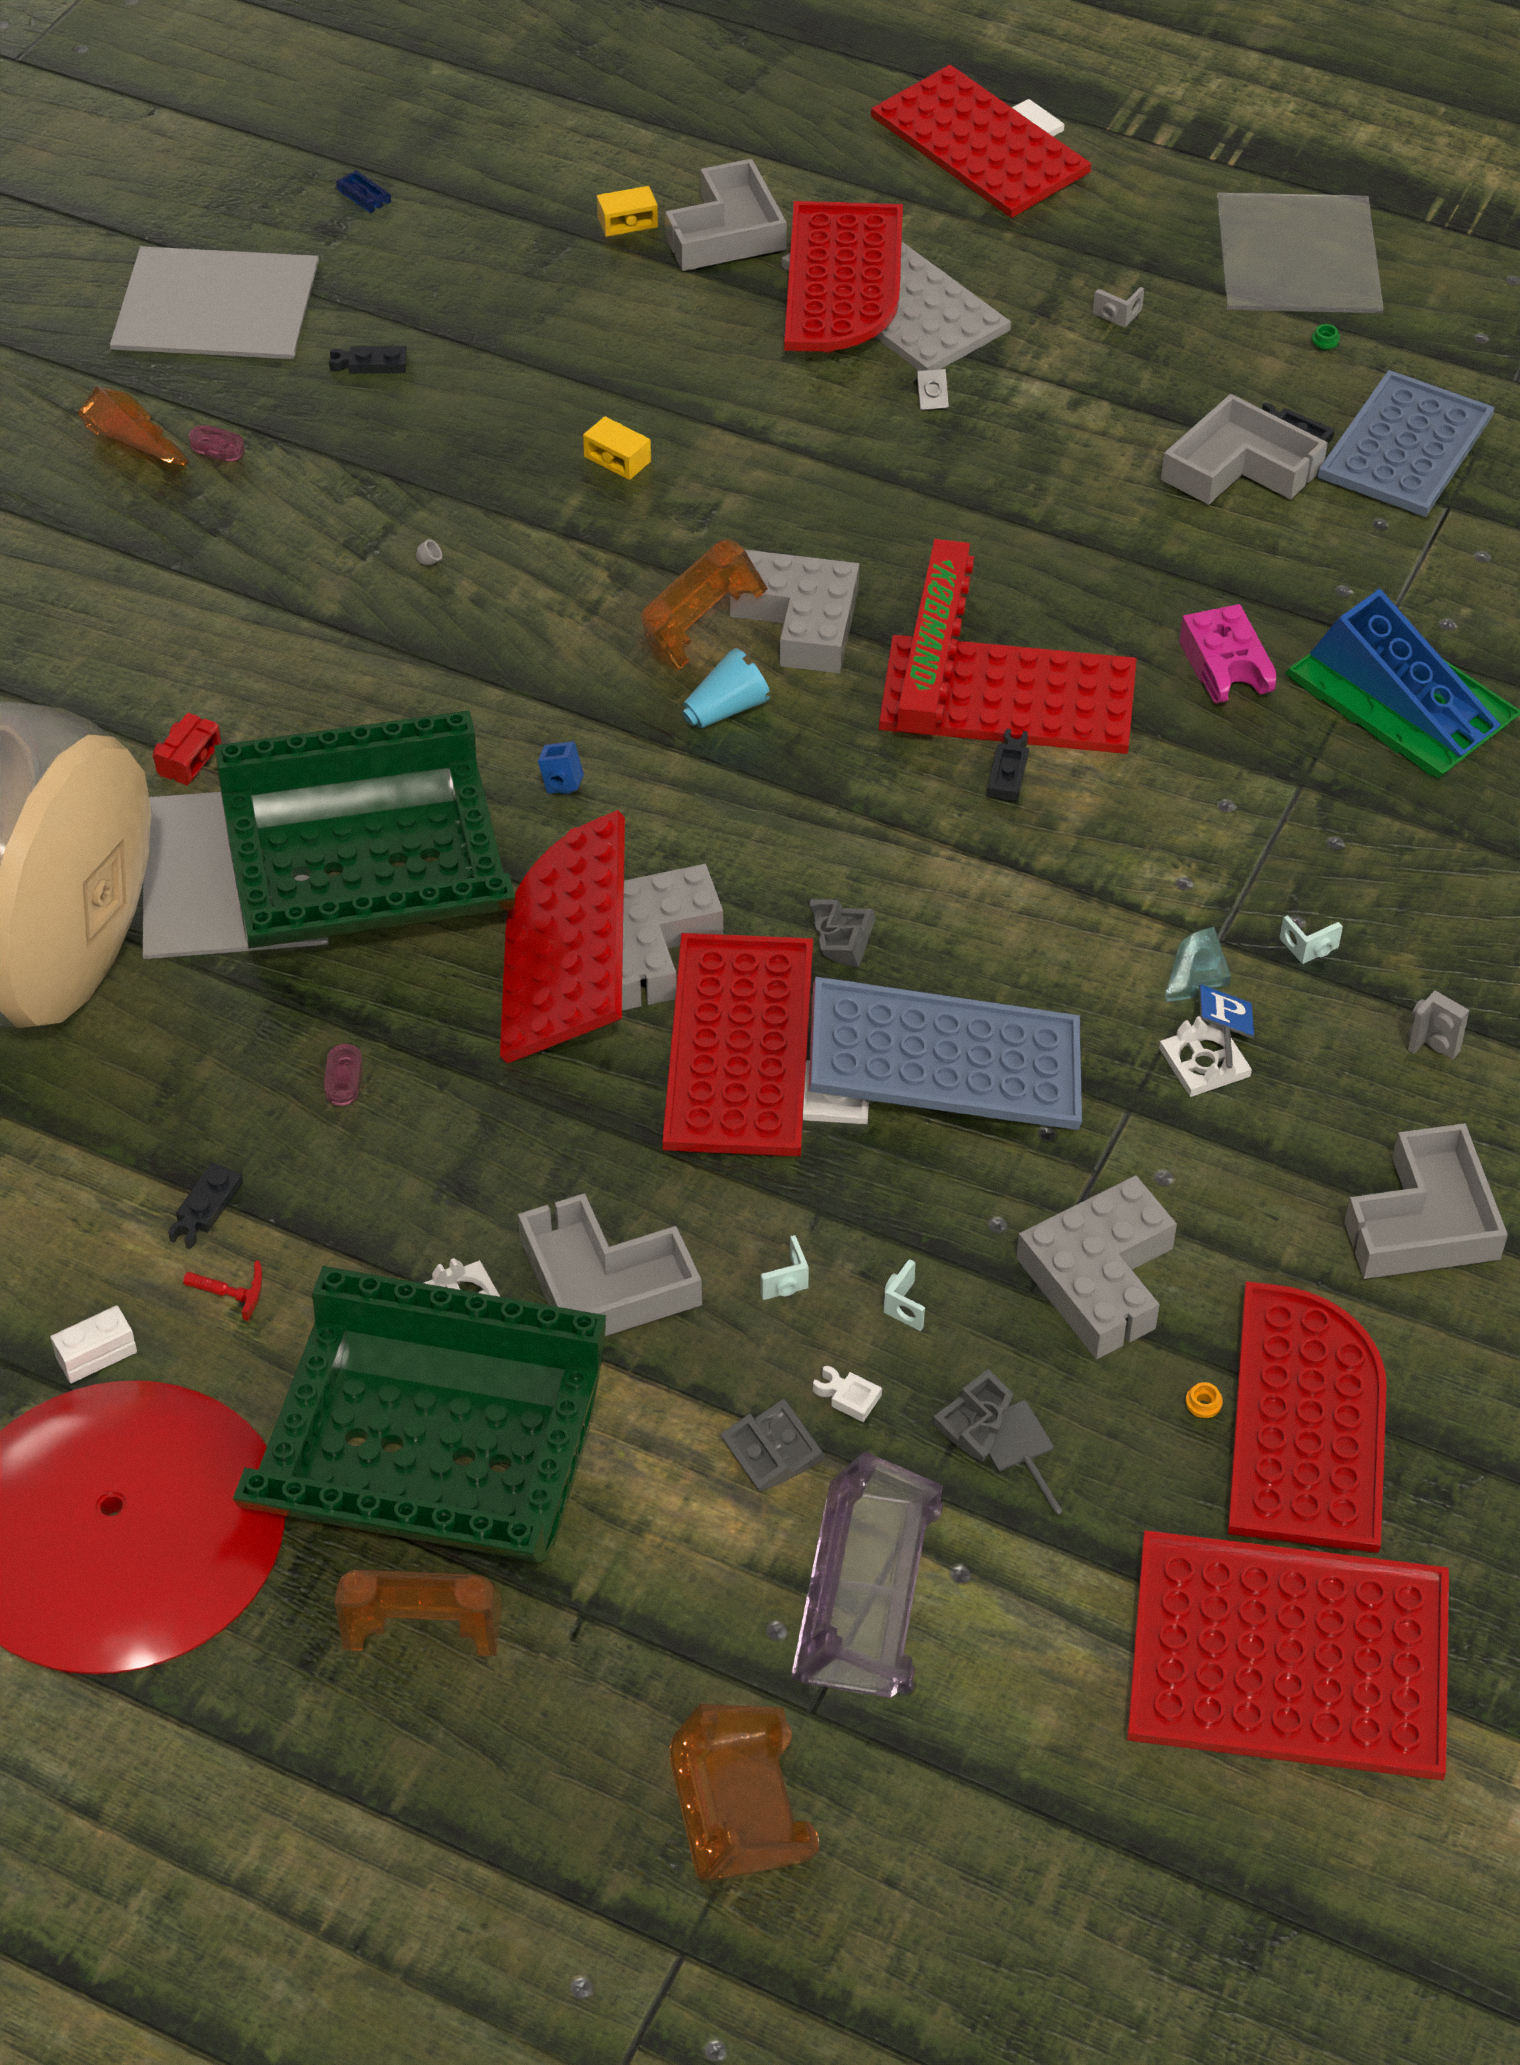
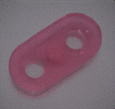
M209 425L197 426L189 432L190 447L195 452L225 461H235L245 452L243 438L236 433Z
M340 1044L332 1048L328 1053L324 1077V1092L326 1099L332 1104L347 1105L358 1097L363 1062L361 1051L356 1046Z

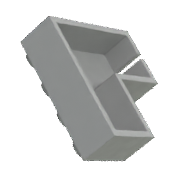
M753 159L701 169V197L704 204L665 211L666 240L672 252L675 253V258L682 271L786 250L787 222Z
M1230 394L1164 453L1161 480L1208 505L1241 475L1292 499L1305 487L1306 482L1309 483L1318 475L1319 468L1325 461L1328 442Z
M740 549L736 572H734L730 588V617L784 623L780 638V666L841 673L859 590L860 563Z
M706 864L624 880L622 1010L641 1007V979H646V1001L648 1005L676 998V971L668 948L680 946L681 933L723 935V909Z
M1466 1123L1398 1132L1392 1159L1403 1190L1350 1197L1344 1223L1352 1247H1356L1355 1255L1363 1279L1501 1260L1508 1234Z
M1137 1175L1019 1233L1016 1259L1097 1360L1122 1347L1124 1337L1130 1343L1156 1329L1160 1304L1132 1269L1173 1249L1177 1223Z
M585 1193L555 1202L557 1230L552 1231L551 1213L548 1205L518 1214L520 1241L548 1305L606 1315L605 1336L702 1305V1280L677 1226L609 1247Z

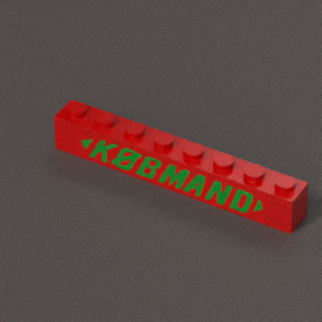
M934 539L898 706L897 730L934 735L936 724L943 722L945 704H941V701H947L949 682H945V680L952 678L954 661H951L950 657L956 658L958 639H954V636L960 637L962 618H958V616H964L966 597L962 596L963 594H969L971 577L967 576V574H973L975 556L969 555L970 543Z

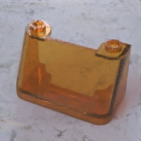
M731 539L720 540L645 607L641 614L644 635L650 644L671 665L679 670L689 661L685 655L684 648L685 645L691 643V640L684 633L685 630L727 592L736 601L741 597L740 594L751 593L758 599L768 588L746 551Z
M353 1570L344 1574L338 1582L335 1607L343 1650L362 1651L363 1642L370 1634L374 1632L376 1634H384L386 1618L460 1620V1638H468V1636L472 1638L476 1643L478 1655L497 1656L502 1611L501 1591L497 1585L484 1576L476 1574Z
M700 1704L676 1732L671 1741L670 1762L697 1876L701 1880H723L805 1863L811 1860L819 1851V1837L813 1825L808 1821H797L794 1823L778 1760L786 1747L789 1746L792 1738L791 1727L787 1724L784 1708Z

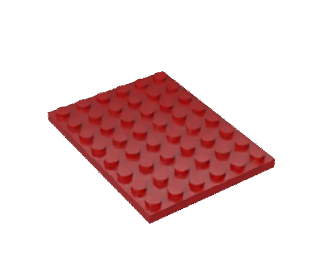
M1144 1530L1127 1741L1444 1781L1447 1746L1449 1567Z

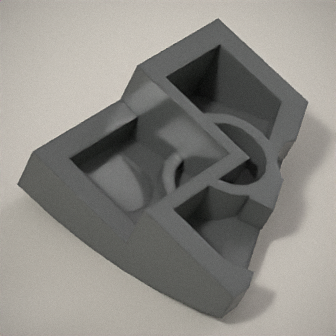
M811 899L810 907L814 914V923L819 934V943L823 955L837 963L859 968L876 919L873 909L842 908L839 900Z
M988 1369L962 1388L960 1397L934 1415L932 1424L960 1449L983 1462L988 1457L1013 1398V1393Z

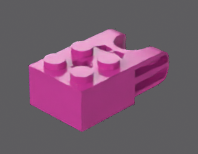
M1240 604L1183 615L1179 643L1200 683H1204L1215 704L1229 701L1228 693L1233 682H1246L1252 685L1259 694L1274 692L1276 685L1275 668Z

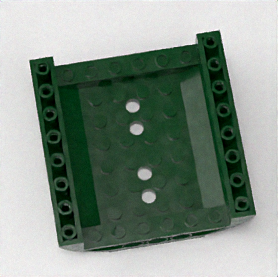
M470 710L214 745L229 848L248 949L513 910L515 894L510 874L503 872L476 760L475 730ZM426 857L437 858L434 862H425L423 859ZM397 861L406 863L401 867H395L391 865L393 862ZM330 871L341 872V874L337 876L327 875V873ZM298 875L309 876V878L304 881H298L294 879Z
M322 1266L312 1292L315 1323L259 1469L244 1468L234 1493L233 1501L238 1507L538 1563L542 1562L548 1555L552 1545H555L590 1430V1421L603 1356L606 1315ZM355 1437H361L366 1440V1442L359 1446H352L347 1443ZM388 1444H399L402 1446L396 1452H386L383 1450ZM464 1456L474 1460L464 1466L455 1463L458 1458ZM497 1463H505L510 1466L504 1472H496L491 1469Z

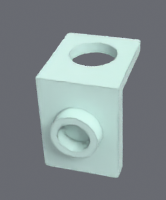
M1285 916L1282 921L1280 940L1304 964L1317 957H1324L1332 950L1338 948L1343 926L1337 922L1306 936L1289 916ZM1289 930L1295 935L1297 945L1291 940Z
M796 1235L790 1236V1258L793 1266L761 1274L760 1294L763 1300L777 1296H789L796 1291L808 1288L809 1267Z
M909 1259L898 1275L892 1274L885 1286L884 1313L921 1331L924 1327L925 1307L904 1297L915 1281L916 1262ZM900 1306L909 1308L915 1317L906 1315L900 1309Z

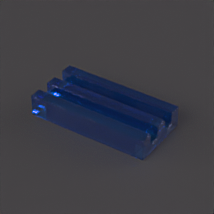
M357 170L336 181L338 191L369 213L375 211V206L379 209L382 208L383 202L386 204L392 202L390 193Z

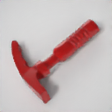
M256 1260L254 1263V1279L251 1282L252 1287L250 1289L229 1287L225 1282L192 1272H186L183 1284L219 1296L229 1295L235 1297L236 1301L245 1302L242 1309L243 1320L249 1321L260 1299L262 1289L261 1264L259 1260Z

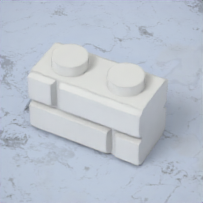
M117 1305L50 1336L56 1359L70 1383L137 1353L133 1332Z

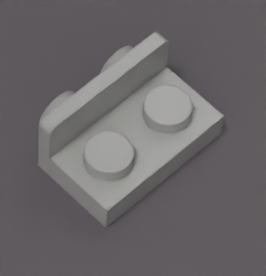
M1434 990L1426 1000L1421 999L1413 1009L1412 1017H1414V1023L1408 1032V1037L1410 1038L1408 1051L1415 1054L1426 1043L1436 1052L1443 1053L1449 1058L1454 1059L1461 1051L1469 1010Z

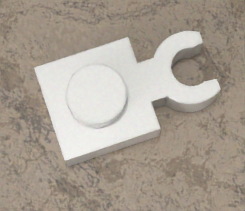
M824 1366L822 1369V1377L829 1380V1383H821L818 1380L813 1382V1392L821 1397L832 1396V1407L862 1422L865 1421L882 1395L881 1387L851 1372L844 1380L830 1366Z

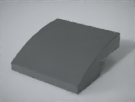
M782 1399L755 1419L751 1413L720 1434L759 1491L779 1485L826 1458L785 1399Z

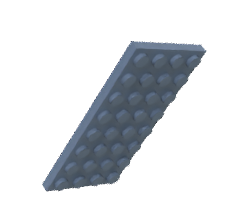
M815 977L812 996L809 1092L1079 1130L1082 1123L1080 1015Z

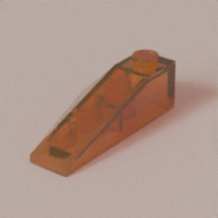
M96 386L77 413L86 421L84 423L85 427L95 434L101 433L170 463L186 466L189 462L172 441L161 436L163 433L161 427L148 421L151 417L150 414L128 393Z

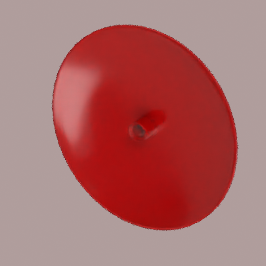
M138 1380L95 1384L69 1391L33 1407L0 1431V1646L28 1662L49 1669L80 1674H115L162 1664L201 1646L223 1631L239 1617L265 1584L275 1565L285 1529L284 1515L238 1507L233 1501V1496L244 1468L259 1469L267 1448L261 1436L234 1410L214 1398L178 1385ZM119 1512L116 1515L109 1516L112 1513Z

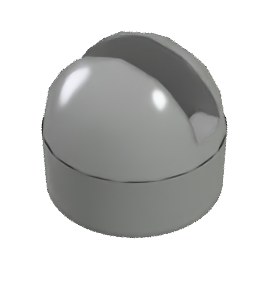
M428 539L417 548L416 559L420 564L430 566L442 559V551L435 541Z

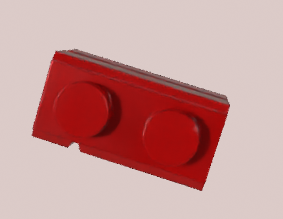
M187 713L179 723L175 722L166 740L163 743H158L153 751V760L158 775L170 780L173 778L176 782L188 786L215 752L214 745H221L219 725L205 718L202 720L199 716Z

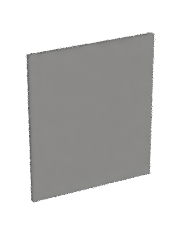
M140 246L110 342V349L294 359L319 257L313 255Z
M221 792L149 797L152 811L149 857L143 880V959L329 945V938L325 937L248 949L229 848ZM298 875L294 879L298 881H304L308 879L309 876Z

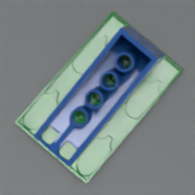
M1380 588L1339 617L1312 651L1285 672L1286 675L1321 701L1323 699L1351 722L1360 724L1395 753L1398 754L1400 752L1428 775L1438 779L1520 716L1518 708L1442 659Z

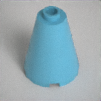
M738 648L729 651L683 702L684 710L682 714L689 725L703 728L763 704L770 699V696L766 695L770 691L764 677L754 663L750 665L745 663L742 658L746 654Z

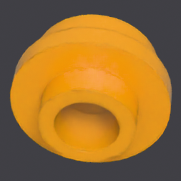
M1201 1382L1187 1392L1185 1402L1187 1409L1193 1415L1200 1418H1210L1220 1412L1223 1399L1216 1386L1207 1382ZM1199 1401H1206V1402H1208L1209 1404H1203V1403H1200Z

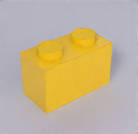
M649 186L597 195V217L606 237L657 228L658 205Z
M606 416L583 434L584 457L628 480L632 479L651 462V439Z

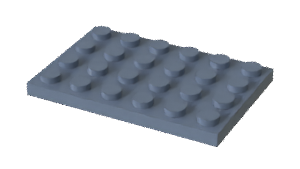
M1388 370L1319 468L1318 478L1426 517L1493 417L1495 407Z

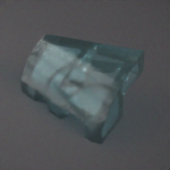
M1214 927L1200 930L1188 936L1180 943L1165 993L1166 1002L1196 998L1197 989H1199L1200 984L1210 988L1230 985L1231 975Z

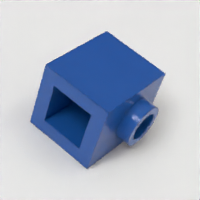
M575 741L544 745L538 759V764L547 794L557 792L568 794L578 790L584 772Z

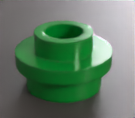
M1321 324L1312 333L1311 340L1318 348L1328 350L1335 348L1339 344L1340 335L1335 326Z

